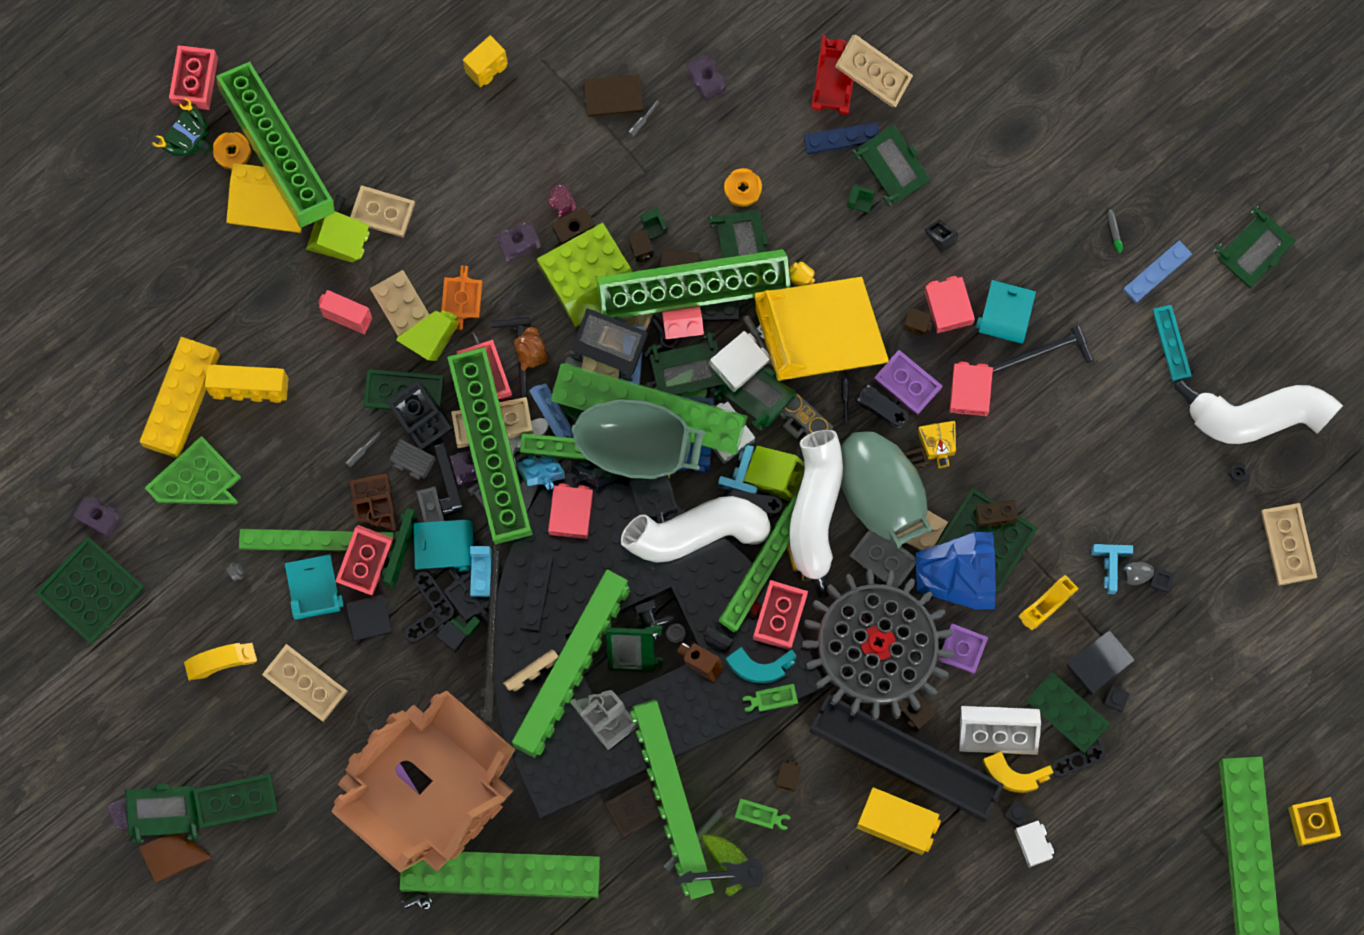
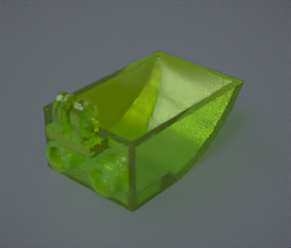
M699 835L723 871H727L725 866H721L723 862L740 864L748 860L743 852L732 842L714 835ZM736 884L726 888L725 893L732 896L741 890L742 887L740 884Z

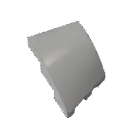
M612 690L598 695H589L588 698L572 699L570 701L576 712L607 750L611 749L638 727L637 723L634 724L632 722L631 715L626 711L624 703Z

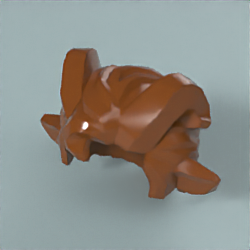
M527 328L521 337L514 340L516 353L521 363V370L525 371L527 367L534 368L546 364L548 354L536 328Z

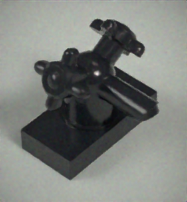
M654 600L635 606L636 615L640 616L644 629L655 625L662 627V625L673 622L675 618L667 615L656 619ZM653 633L654 641L657 640L658 636L655 633Z

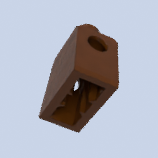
M683 643L677 651L679 655L684 657L683 660L689 668L713 683L724 668L718 656L695 643L691 647Z

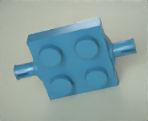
M528 455V459L517 462V470L527 486L544 484L549 490V487L550 489L554 487L553 481L565 479L564 471L555 457L542 456L537 458L536 455Z

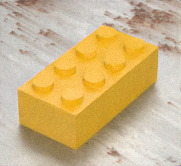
M207 365L205 388L214 399L222 400L224 397H232L233 400L241 401L243 398H251L252 401L261 402L262 399H269L270 402L280 403L281 400H287L289 378L284 369Z

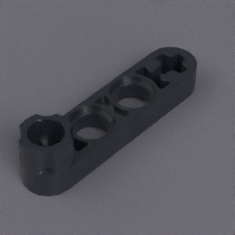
M443 440L435 442L434 447L449 497L440 499L444 516L463 511L444 442Z

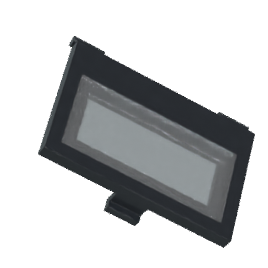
M587 308L571 350L576 352V355L573 354L572 358L582 362L583 358L581 357L584 355L626 372V375L622 374L621 378L632 382L633 378L631 376L634 375L649 332L627 324V320L618 316L612 318Z

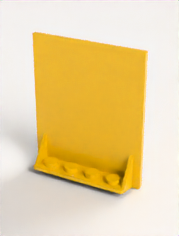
M862 277L755 293L756 312L777 381L889 362Z

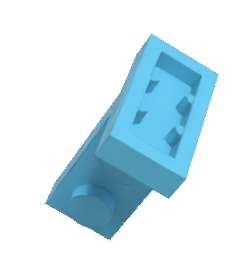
M746 445L745 450L741 449L738 458L741 461L740 467H736L733 478L736 480L720 476L718 488L752 494L757 493V487L745 484L743 481L750 464L751 455L754 450L753 446Z
M1093 545L1092 556H1107V558H1104V569H1107V577H1104V588H1107V594H1115L1117 592L1118 556L1131 557L1133 545Z
M470 546V555L472 556L470 595L475 597H491V572L494 553L490 546Z

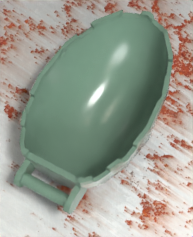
M614 400L595 404L581 413L577 422L572 427L575 446L587 460L608 472L629 478L655 479L673 474L682 467L699 470L700 467L698 466L702 438L706 431L690 429L681 417L663 406L639 400ZM691 433L695 434L691 462L686 464L690 450Z
M868 431L852 433L841 445L843 460L841 488L851 510L857 518L872 532L882 536L884 539H892L897 549L902 544L925 532L930 533L932 529L926 519L928 512L926 491L914 465L896 444L883 436ZM922 522V524H923L922 526H920V527H918V528H916V529H914V530H912V531L906 533L905 535H903V536L897 538L896 535H898V534H900V533H902V532H904V531H906V530H908V529H910V528H912V527H914V526H916V525H918V524H920V523Z

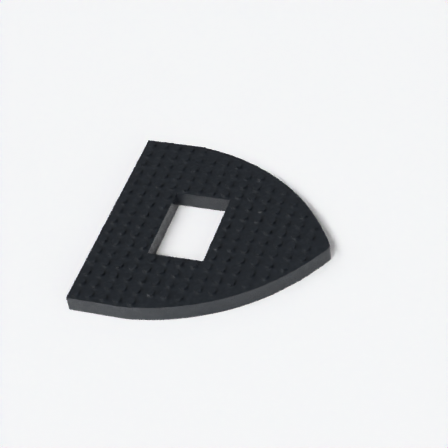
M564 473L565 479L553 481L554 486L568 484L571 488L587 486L589 490H593L588 539L549 535L548 530L554 487L552 489L549 487L548 490L544 485L528 511L533 535L515 539L506 560L496 599L492 631V671L500 722L506 742L515 749L512 757L541 820L641 775L650 768L649 763L645 762L642 756L643 742L640 743L637 739L635 731L639 730L638 727L611 749L607 750L576 712L571 703H565L563 710H565L560 721H555V730L550 738L547 737L544 741L546 746L541 755L537 754L536 758H533L516 749L512 743L554 665L548 669L543 667L539 670L540 675L532 680L528 678L523 681L524 686L515 692L507 690L503 683L550 650H554L558 657L560 656L567 643V638L571 636L606 570L628 580L630 592L625 601L621 600L619 606L621 609L618 615L672 591L696 644L718 656L724 665L714 683L687 665H684L617 696L624 703L625 709L629 714L633 711L632 706L652 700L658 702L674 759L786 708L781 707L759 712V708L755 707L752 711L745 712V708L752 705L750 701L743 702L742 699L745 696L756 698L755 692L794 684L799 702L825 690L826 685L820 689L815 687L819 679H822L817 667L809 670L805 668L806 663L813 660L808 649L801 648L804 639L798 628L791 648L796 654L795 664L788 669L782 668L785 672V677L778 681L767 684L746 681L737 676L725 662L728 656L741 647L748 657L758 664L773 663L789 652V650L753 640L769 586L768 581L764 584L736 632L731 631L719 622L720 617L752 565L750 560L727 539L722 537L672 561L656 563L644 560L631 553L621 544V536L625 528L634 518L639 516L631 487L615 482L598 488L587 482L575 485L572 483V477L578 475ZM677 507L678 510L663 515L665 522L687 511ZM534 552L553 555L539 632L520 629ZM715 624L731 633L730 636L734 637L727 651L719 650L705 642L706 637L704 634L709 626L713 627ZM584 676L579 686H574L572 699L580 700L592 695Z

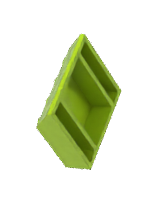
M603 223L537 258L540 270L575 328L581 325L587 308L601 313L596 277L632 272Z

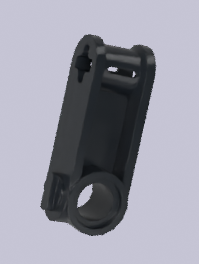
M868 384L862 387L854 399L858 405L895 429L903 428L908 421V414L905 410ZM900 415L902 417L901 421L896 422V417Z
M737 490L726 491V497L734 496L746 499L760 507L767 513L768 517L778 516L782 509V501L775 496L745 493ZM771 504H775V510H771Z

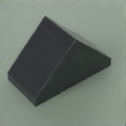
M940 219L924 229L941 253L957 243L958 232Z

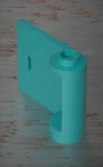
M992 280L983 317H978L976 328H979V333L1023 344L1036 291Z
M455 520L414 523L415 569L454 567L459 569V572L470 571L472 566L470 546H473V521Z
M331 555L285 563L294 620L341 611L340 607L344 606L342 595L338 596Z

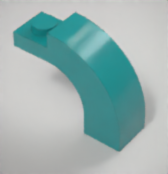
M741 647L728 656L725 662L740 678L752 683L767 684L785 677V672L782 668L788 669L794 665L796 654L793 650H790L773 663L758 664L752 661Z

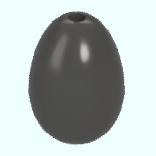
M1144 562L1129 563L1122 570L1123 580L1129 585L1145 583L1154 575V568Z

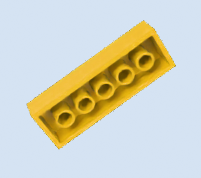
M184 337L180 338L141 436L140 443L143 447L174 458H178L181 455L206 392L207 365H216L220 356L216 348Z

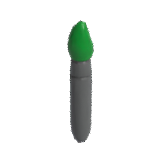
M1109 209L1108 220L1114 240V247L1118 253H1121L1123 243L1120 240L1116 217L1113 210Z

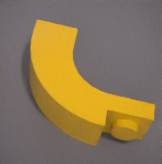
M1064 575L1018 617L1026 627H1029L1031 630L1036 629L1078 590V587Z
M235 643L195 655L186 660L184 665L188 679L195 680L206 678L226 668L253 664L257 662L252 643L241 645L240 643Z
M1002 751L982 760L987 774L1004 784L1002 788L1012 792L1024 793L1037 790L1038 785L1036 781L1043 783L1049 780V776L1053 774L1051 766L1030 774L1016 773L1007 765Z

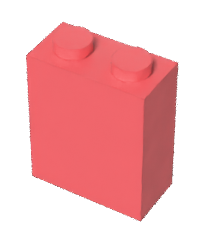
M952 276L943 282L932 281L928 283L925 287V295L936 333L974 323L975 318L963 277L957 278V276Z
M329 290L326 291L325 295L322 294L319 299L318 305H320L319 308L323 317L365 335L372 321V315L368 307Z
M700 306L662 312L666 339L704 335Z
M968 362L954 364L949 413L988 416L993 367H988L987 364L973 366L969 365Z
M568 484L554 486L548 530L549 535L588 539L593 490H589L587 486L571 488Z

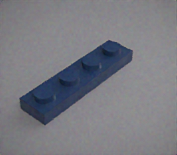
M878 122L804 134L807 154L860 146L879 135L880 132Z

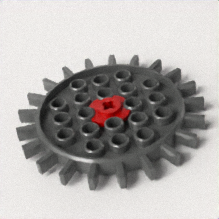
M869 569L865 576L867 585L856 587L854 579L848 574L845 576V582L849 588L848 592L840 595L831 584L827 587L828 594L835 600L830 607L817 600L814 601L812 607L824 614L821 623L813 620H805L804 627L818 631L817 641L806 640L801 644V648H815L818 652L819 659L806 663V670L819 666L822 667L826 676L819 679L815 687L820 689L831 682L838 689V692L832 697V705L838 703L843 694L854 699L850 715L854 716L857 713L860 702L872 704V720H877L880 713L879 705L890 704L892 714L896 719L900 717L898 702L906 698L915 711L919 710L921 705L914 693L922 688L928 695L934 697L937 691L927 683L929 676L933 674L942 679L948 677V672L935 666L937 657L951 659L954 656L953 651L938 649V639L949 638L953 634L952 630L936 631L933 621L941 619L946 613L945 610H938L930 615L923 605L929 602L933 594L928 592L919 601L910 595L909 592L914 587L915 582L912 578L906 583L904 590L892 587L894 571H890L887 575L886 585L874 584V575L872 569ZM867 599H876L877 605H869ZM886 605H893L895 607V612H888L886 610ZM843 609H850L853 615L850 617L845 616ZM904 612H911L914 618L911 620L906 619ZM861 616H869L871 622L868 624L862 622ZM886 622L889 625V630H882L879 623ZM843 626L846 629V633L839 634L836 627ZM898 630H906L907 637L899 636ZM856 633H861V634H863L865 640H864V641H858V640H856L855 634H856ZM923 636L926 643L919 644L916 641V637ZM875 641H876L877 644H878V643H881V646H880V647H879L878 645L875 646V645H874ZM837 644L840 647V651L833 652L830 649V645ZM891 648H900L901 654H893ZM856 651L858 658H850L848 652ZM910 654H917L919 661L913 662L910 659ZM867 658H874L877 664L870 666L867 663ZM885 665H893L895 672H887ZM842 669H850L852 672V676H844L842 674ZM905 671L911 672L913 679L907 680L903 673ZM862 675L868 676L870 683H862L860 677ZM879 683H887L889 689L887 691L881 690Z

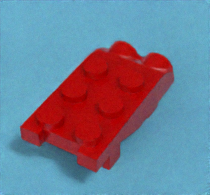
M822 35L811 110L821 111L823 108L839 111V114L848 115L853 79L835 67L848 44L845 40H829L826 38V35Z

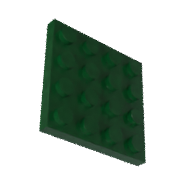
M972 488L937 545L966 536L972 532L993 531L996 593L998 594L1038 528L1019 516L1014 524L978 528L975 515L976 505L994 503L995 501Z
M87 537L35 594L92 645L145 587L93 540Z

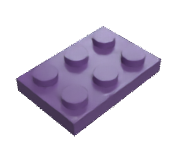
M900 350L874 377L877 383L917 416L943 387Z

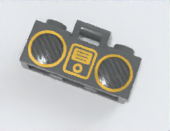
M798 393L778 415L783 420L785 418L788 420L783 427L796 439L802 434L807 436L816 431L833 430L834 428ZM793 422L800 428L799 431L792 425Z

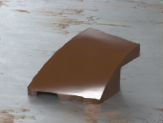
M388 473L350 480L353 496L351 502L355 520L393 531L397 530Z
M182 834L166 835L139 847L155 883H159L173 875H177L193 866L196 867L212 859L209 854L190 840H187Z

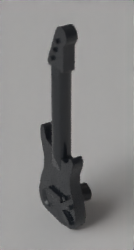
M756 858L746 860L740 864L723 862L721 866H725L727 871L699 873L689 871L674 880V884L679 886L681 883H692L693 881L731 878V882L728 884L729 887L736 884L758 887L762 883V866L760 860Z

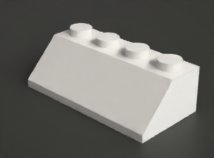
M961 706L959 751L999 753L1002 751V753L1038 755L1041 729L1040 709Z

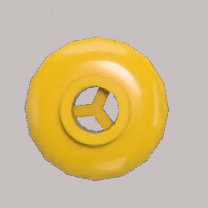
M795 262L789 268L790 283L795 287L814 283L815 279L813 276L815 272L804 262Z

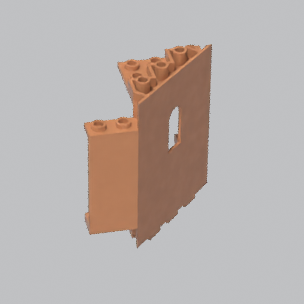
M448 691L434 695L430 701L432 704L424 713L415 705H412L406 712L402 710L396 714H391L386 721L387 724L382 729H376L371 733L367 740L368 744L362 749V752L354 753L349 758V764L345 770L347 774L338 783L347 793L341 794L335 799V806L331 812L399 872L404 871L421 860H424L438 872L451 858L454 860L465 849L463 846L471 838L474 839L484 828L483 825L490 818L493 819L503 808L500 804L513 792L499 777L515 749ZM403 761L413 763L433 782L419 795L396 774V767L399 763Z

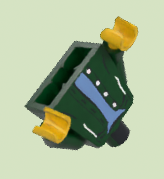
M184 97L188 102L187 105L182 106L179 103V106L184 109L164 138L155 136L160 139V143L157 145L152 142V145L162 147L163 150L174 156H187L189 153L194 155L198 149L207 154L212 144L205 140L209 133L206 131L207 124L204 116L195 106H191L188 98Z

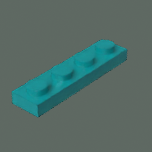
M1172 305L1153 309L1154 320L1172 382L1191 378L1192 375Z

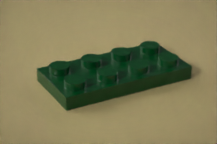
M368 369L363 406L364 408L392 410L387 402L416 381H420L441 408L444 376Z
M406 508L405 513L402 512L399 523L401 527L399 531L395 532L393 539L395 546L394 549H390L387 560H390L388 567H384L381 578L384 579L383 582L388 589L395 590L414 531L417 515L413 509Z
M1053 672L1026 700L1034 709H1040V714L1083 753H1086L1111 725Z
M271 773L193 790L201 829L278 813Z

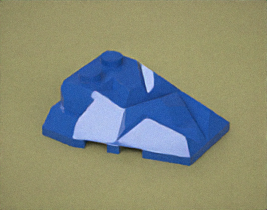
M993 531L972 532L941 545L938 544L916 552L917 592L923 594L931 592L933 597L975 610L995 609L996 583Z

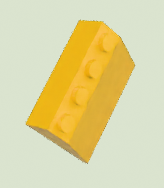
M233 163L226 222L301 233L302 228L299 227L265 167Z

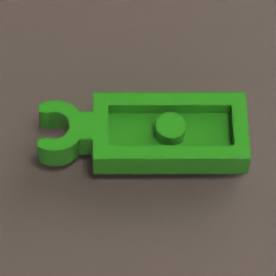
M794 684L755 692L756 698L745 696L742 699L743 702L750 701L752 704L750 707L745 708V712H750L755 707H758L759 712L798 704Z
M741 798L735 815L736 819L773 829L774 824H776L781 830H787V827L783 826L781 821L783 819L790 820V816L785 814L777 816V809Z

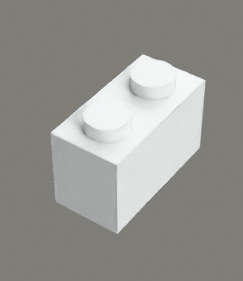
M1039 821L1014 830L1028 868L1053 858L1052 854H1054L1052 845L1050 842H1046L1045 835L1047 833L1044 825H1040Z

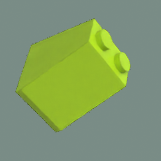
M335 212L315 221L306 250L353 263L361 259L364 253L362 246L369 237V225Z
M434 311L398 336L396 340L425 359L437 361L460 322L455 320L457 316L449 311Z
M756 446L755 451L751 455V462L743 481L757 487V490L790 501L793 496L796 495L798 497L804 476L805 464L796 455Z

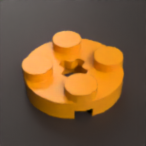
M238 132L221 134L213 145V154L216 162L226 169L232 170L233 163L246 164L251 155V148L247 138ZM236 147V152L234 154H228V148Z
M741 168L734 170L725 180V195L733 205L742 207L752 205L758 201L761 195V180L758 175L749 169ZM742 183L748 186L745 192L738 189Z

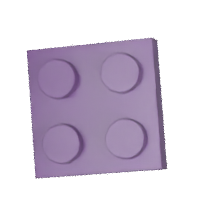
M951 624L949 630H952L953 634L951 637L946 638L942 650L953 651L954 656L951 659L939 657L938 661L975 674L988 637Z

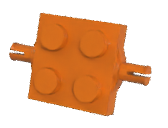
M464 265L460 266V277H444L442 310L449 311L457 316L456 320L460 322V327L458 325L456 330H463L464 319H479L483 281L469 278V266H465L464 271Z

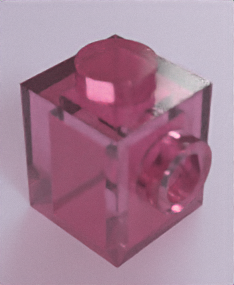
M566 184L556 185L549 191L550 198H548V202L552 209H556L559 217L576 209V203Z

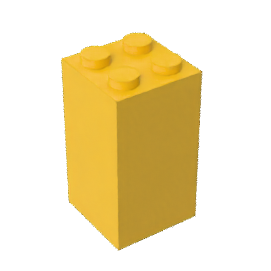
M872 788L857 829L923 855L925 851L928 852L934 840L930 837L932 833L935 834L941 821L938 820L939 814Z

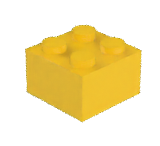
M491 35L463 59L465 73L480 88L484 84H489L493 80V76L504 71L508 64L506 51Z
M1331 797L1292 805L1288 808L1298 846L1335 839L1341 836Z

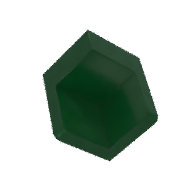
M853 184L847 208L869 213L875 191Z
M658 208L640 215L641 222L650 240L667 233V226Z
M460 614L455 620L452 619L450 623L466 634L468 639L481 625V622L475 616L466 623Z

